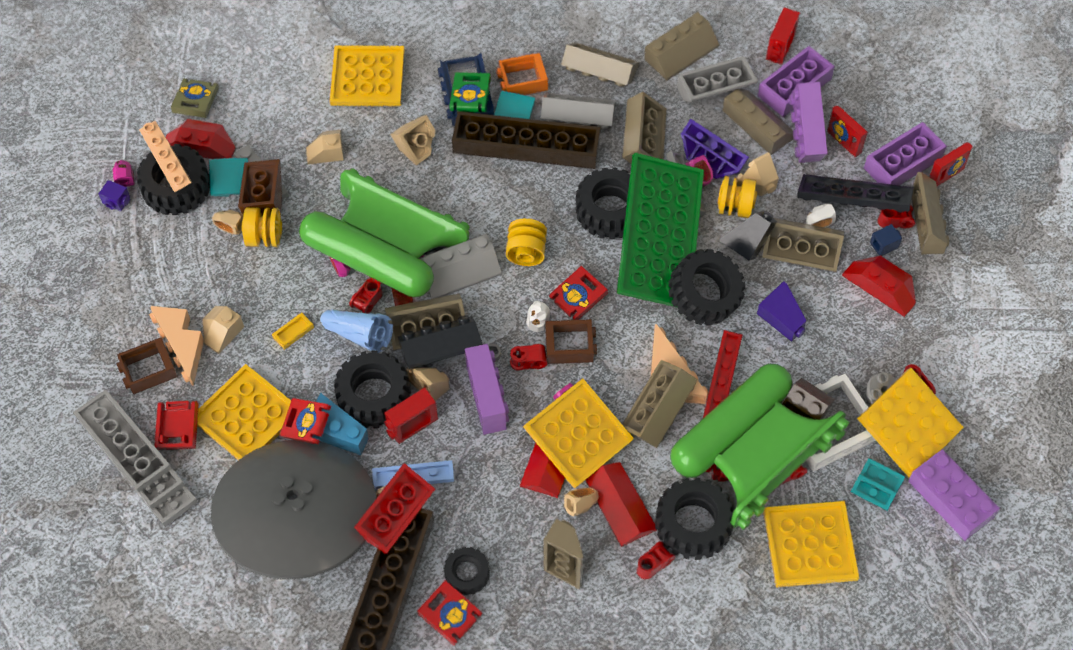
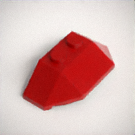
M187 119L166 135V139L171 146L180 144L182 147L184 145L191 147L192 150H196L203 158L207 159L232 158L236 149L221 124Z
M881 255L853 261L842 274L844 278L903 317L916 304L912 276Z

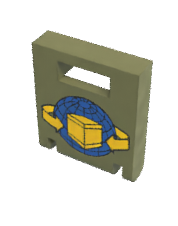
M183 78L171 105L172 113L206 118L218 92V83H214L212 86L211 82L190 79L188 83V79ZM183 103L194 104L199 106L198 108L184 106Z

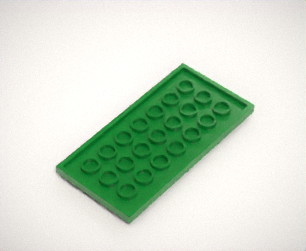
M639 153L632 155L617 294L674 307L671 302L673 297L669 296L671 287L668 284L671 279L670 275L676 266L688 254L696 251L704 175L703 169Z

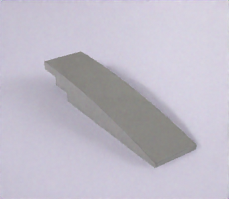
M104 390L73 412L164 527L198 503L197 499L174 472L170 464L107 390Z

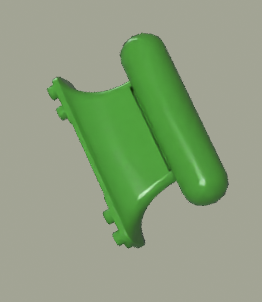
M353 168L344 170L340 176V191L345 198L350 200L348 209L342 219L339 220L327 213L314 211L303 218L299 227L301 240L307 246L410 297L423 296L430 290L434 282L432 268L419 258L433 248H449L468 241L470 229L466 222L458 223L449 214L442 215L438 212H433L377 185L372 177H363Z
M768 363L761 366L678 440L670 452L672 466L677 473L684 477H698L713 464L726 475L733 486L737 506L731 519V524L734 528L739 526L745 530L752 522L750 518L753 514L759 517L764 512V505L768 501L767 497L819 449L827 453L833 445L831 442L834 438L839 441L846 433L844 429L849 425V421L845 419L846 414L843 411H839L826 419L815 420L800 416L781 404L790 392L793 382L791 374L779 364Z

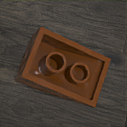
M280 159L245 162L238 204L241 213L244 214L246 208H259L263 216L265 208H269L271 212L273 208H278L281 215L283 201Z

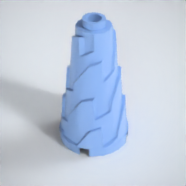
M331 309L326 310L320 318L325 329L335 332L369 351L375 350L378 353L384 351L380 349L382 346L387 348L393 333V324L388 323V320L391 319L380 313L366 314Z

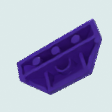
M692 119L689 120L681 132L687 160L690 161L704 155L711 166L713 178L715 179L740 173L749 159L740 150Z

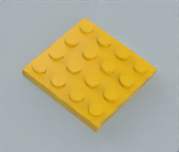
M335 45L330 106H401L404 46Z
M245 364L198 408L197 426L239 460L248 453L269 445L280 435L291 400Z
M912 368L907 369L857 418L909 479L915 469L942 450L964 428Z
M583 378L523 426L574 489L634 439Z
M845 501L765 507L763 513L775 587L859 580Z

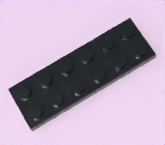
M803 174L797 191V198L806 201L817 200L823 203L833 202L841 205L850 204L858 205L859 207H874L880 210L891 209L898 212H909L914 187Z

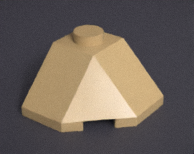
M427 115L404 124L390 134L398 149L415 165H418L431 155V143L435 135V129Z
M341 129L323 131L306 147L308 164L344 160Z
M769 152L752 160L748 165L750 168L746 170L745 174L740 173L737 176V186H741L744 179L756 180L755 191H757L758 196L774 192L779 179Z
M215 306L203 318L204 344L220 354L244 328L241 316L227 306Z
M415 367L405 369L409 376V382L418 391L425 387L435 401L449 390L448 376L444 372L440 373L436 368Z

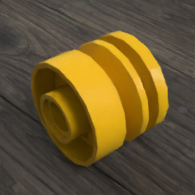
M725 176L720 185L718 197L719 214L723 215L724 207H729L728 215L731 216L733 208H737L738 217L749 218L751 210L755 208L756 180L744 179L742 185L737 186V177H734L733 185H728L729 176Z
M259 208L245 209L242 220V234L246 247H259L261 239H263L265 247H269L270 243L273 247H279L282 236V219L278 208H273L272 212L269 208H265L263 216Z
M526 218L511 222L508 227L506 258L520 266H535L542 263L545 259L546 226L537 220Z

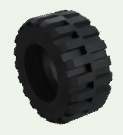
M180 144L171 146L192 181L191 184L177 192H174L172 187L159 185L166 176L153 153H148L146 159L141 161V167H138V176L136 178L143 199L149 207H152L156 212L161 211L165 215L169 213L178 215V213L183 212L185 214L190 209H196L199 203L202 204L205 201L204 196L207 197L210 192L209 172L205 160L199 152L185 145L184 147Z
M612 167V169L602 168L601 171H593L591 176L589 174L586 175L578 185V190L576 191L577 219L585 230L589 229L590 234H597L599 238L603 239L604 237H609V239H615V237L623 238L627 205L616 211H608L598 207L594 202L604 196H615L627 204L630 181L628 171L624 169L621 171L615 167Z
M699 249L688 254L672 271L668 284L671 287L669 296L673 297L671 302L674 307L677 306L679 309L677 312L680 315L684 314L687 316L686 319L690 322L695 320V324L699 325L705 322L706 326L713 325L714 323L718 324L728 318L741 305L745 295L743 291L746 289L745 282H742L744 279L743 273L738 271L739 266L737 263L734 264L729 256H723V252L717 251L715 253L713 249H706L705 251ZM694 274H704L712 278L719 287L720 300L712 301L702 297L694 286Z
M372 350L371 353L364 351L360 352L361 355L359 356L353 355L350 357L349 362L345 361L341 365L342 369L337 371V378L334 380V391L338 407L365 428L373 426L375 429L379 428V425H385L386 411L410 397L411 388L405 366L395 356L389 357V353L382 352V354H379L378 351ZM369 379H381L391 385L387 394L376 400H364L354 394L357 387Z
M698 477L691 481L689 478H684L682 483L676 481L672 483L671 489L666 488L663 496L658 501L655 517V528L658 530L657 535L660 540H664V546L667 549L671 547L673 554L678 556L680 553L684 555V559L688 560L690 556L695 557V560H701L704 555L706 558L712 557L714 551L719 553L723 550V546L729 542L733 530L731 519L734 505L733 502H729L730 496L727 492L722 493V487L718 484L714 486L712 481L706 479V482L700 481L701 478ZM686 506H700L712 515L714 524L708 530L692 532L683 528L678 523L676 513Z

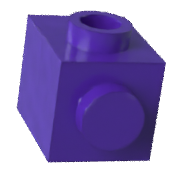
M110 180L105 183L98 193L102 204L109 209H116L118 211H122L129 204L131 198L127 187Z

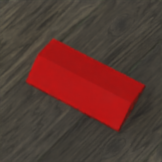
M535 443L520 487L558 498L565 477L538 444Z
M621 462L603 465L585 480L589 488L597 490L599 496L597 504L621 547L657 531L654 521Z
M403 463L354 528L368 543L386 554L434 492L435 488L407 464Z

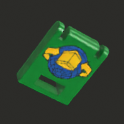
M455 72L450 111H454L455 104H457V112H479V104H482L481 110L486 112L491 83L490 73Z

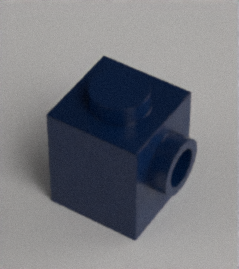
M891 224L874 232L870 244L879 256H883L899 248L902 236Z

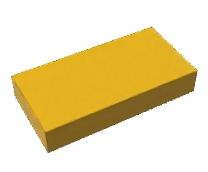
M301 312L275 331L272 337L285 350L314 328V324Z

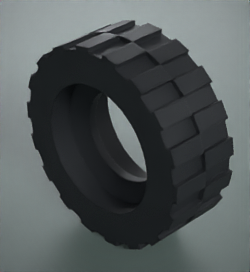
M462 547L461 549H455L446 558L444 566L445 579L459 593L465 596L469 594L474 595L487 585L490 577L489 562L480 550H476L474 547ZM463 562H471L476 566L477 574L471 580H462L457 575V567Z

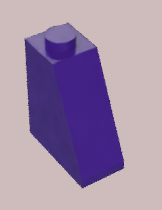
M783 281L759 304L757 315L792 342L796 337L800 338L804 334L806 319L787 283Z

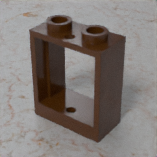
M592 319L545 321L547 364L593 362L594 355H597V343H593V338H596V327H592ZM587 331L588 349L555 350L554 333Z
M161 337L117 354L119 362L116 363L120 374H125V378H122L126 389L130 388L133 395L178 377ZM159 353L166 369L133 381L128 365Z

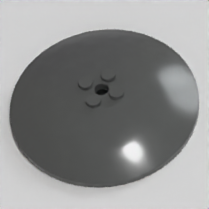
M297 440L275 442L248 453L224 474L218 483L212 499V528L222 550L242 568L257 575L274 579L294 580L309 578L335 569L350 559L363 546L366 540L354 526L375 501L376 492L365 468L353 456L335 446L323 442L317 445ZM290 495L298 496V498L294 500L288 499Z

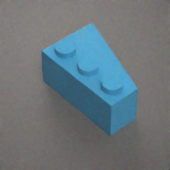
M320 393L316 402L330 405L331 410H321L328 413L329 417L322 437L313 435L312 438L361 456L369 440L367 428Z

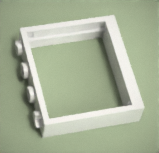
M846 374L833 376L828 382L815 385V387L826 394L841 387L859 415L868 408ZM866 430L831 447L827 453L821 452L817 455L815 453L806 462L814 472L876 440Z

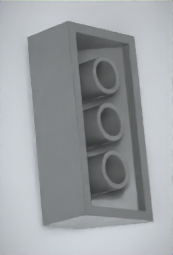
M742 56L678 74L677 89L683 101L692 102L756 84L758 80L747 60Z
M545 93L542 100L541 119L550 122L559 120L563 121L562 123L568 124L576 122L586 126L594 124L600 128L608 129V126L613 124L616 100Z
M487 234L419 258L432 268L434 274V282L428 291L431 299L446 296L502 275L494 247Z

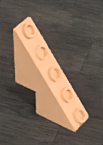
M157 122L146 123L139 130L173 191L177 192L191 184V179Z
M151 306L152 313L149 316L153 324L158 323V333L162 339L166 338L168 341L165 345L169 353L174 352L175 357H173V360L178 368L182 367L183 372L181 374L185 382H190L191 385H194L204 344L201 331L188 330L190 317L187 309Z
M655 324L651 375L660 360H663L683 369L698 379L696 373L688 368L685 358L683 356L680 357L677 353L675 344L672 341L669 342L666 338L664 329ZM697 380L694 389L688 395L685 403L706 404L709 393L707 388L702 386Z

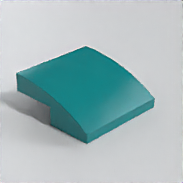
M501 90L494 115L531 119L535 97Z
M248 158L209 160L210 196L228 197L229 195H240L244 163L248 162Z
M868 458L851 493L888 511L905 476Z

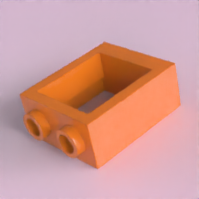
M540 53L499 60V68H496L498 79L501 78L502 80L500 82L502 91L521 95L548 91V78ZM534 68L537 80L509 85L507 73Z

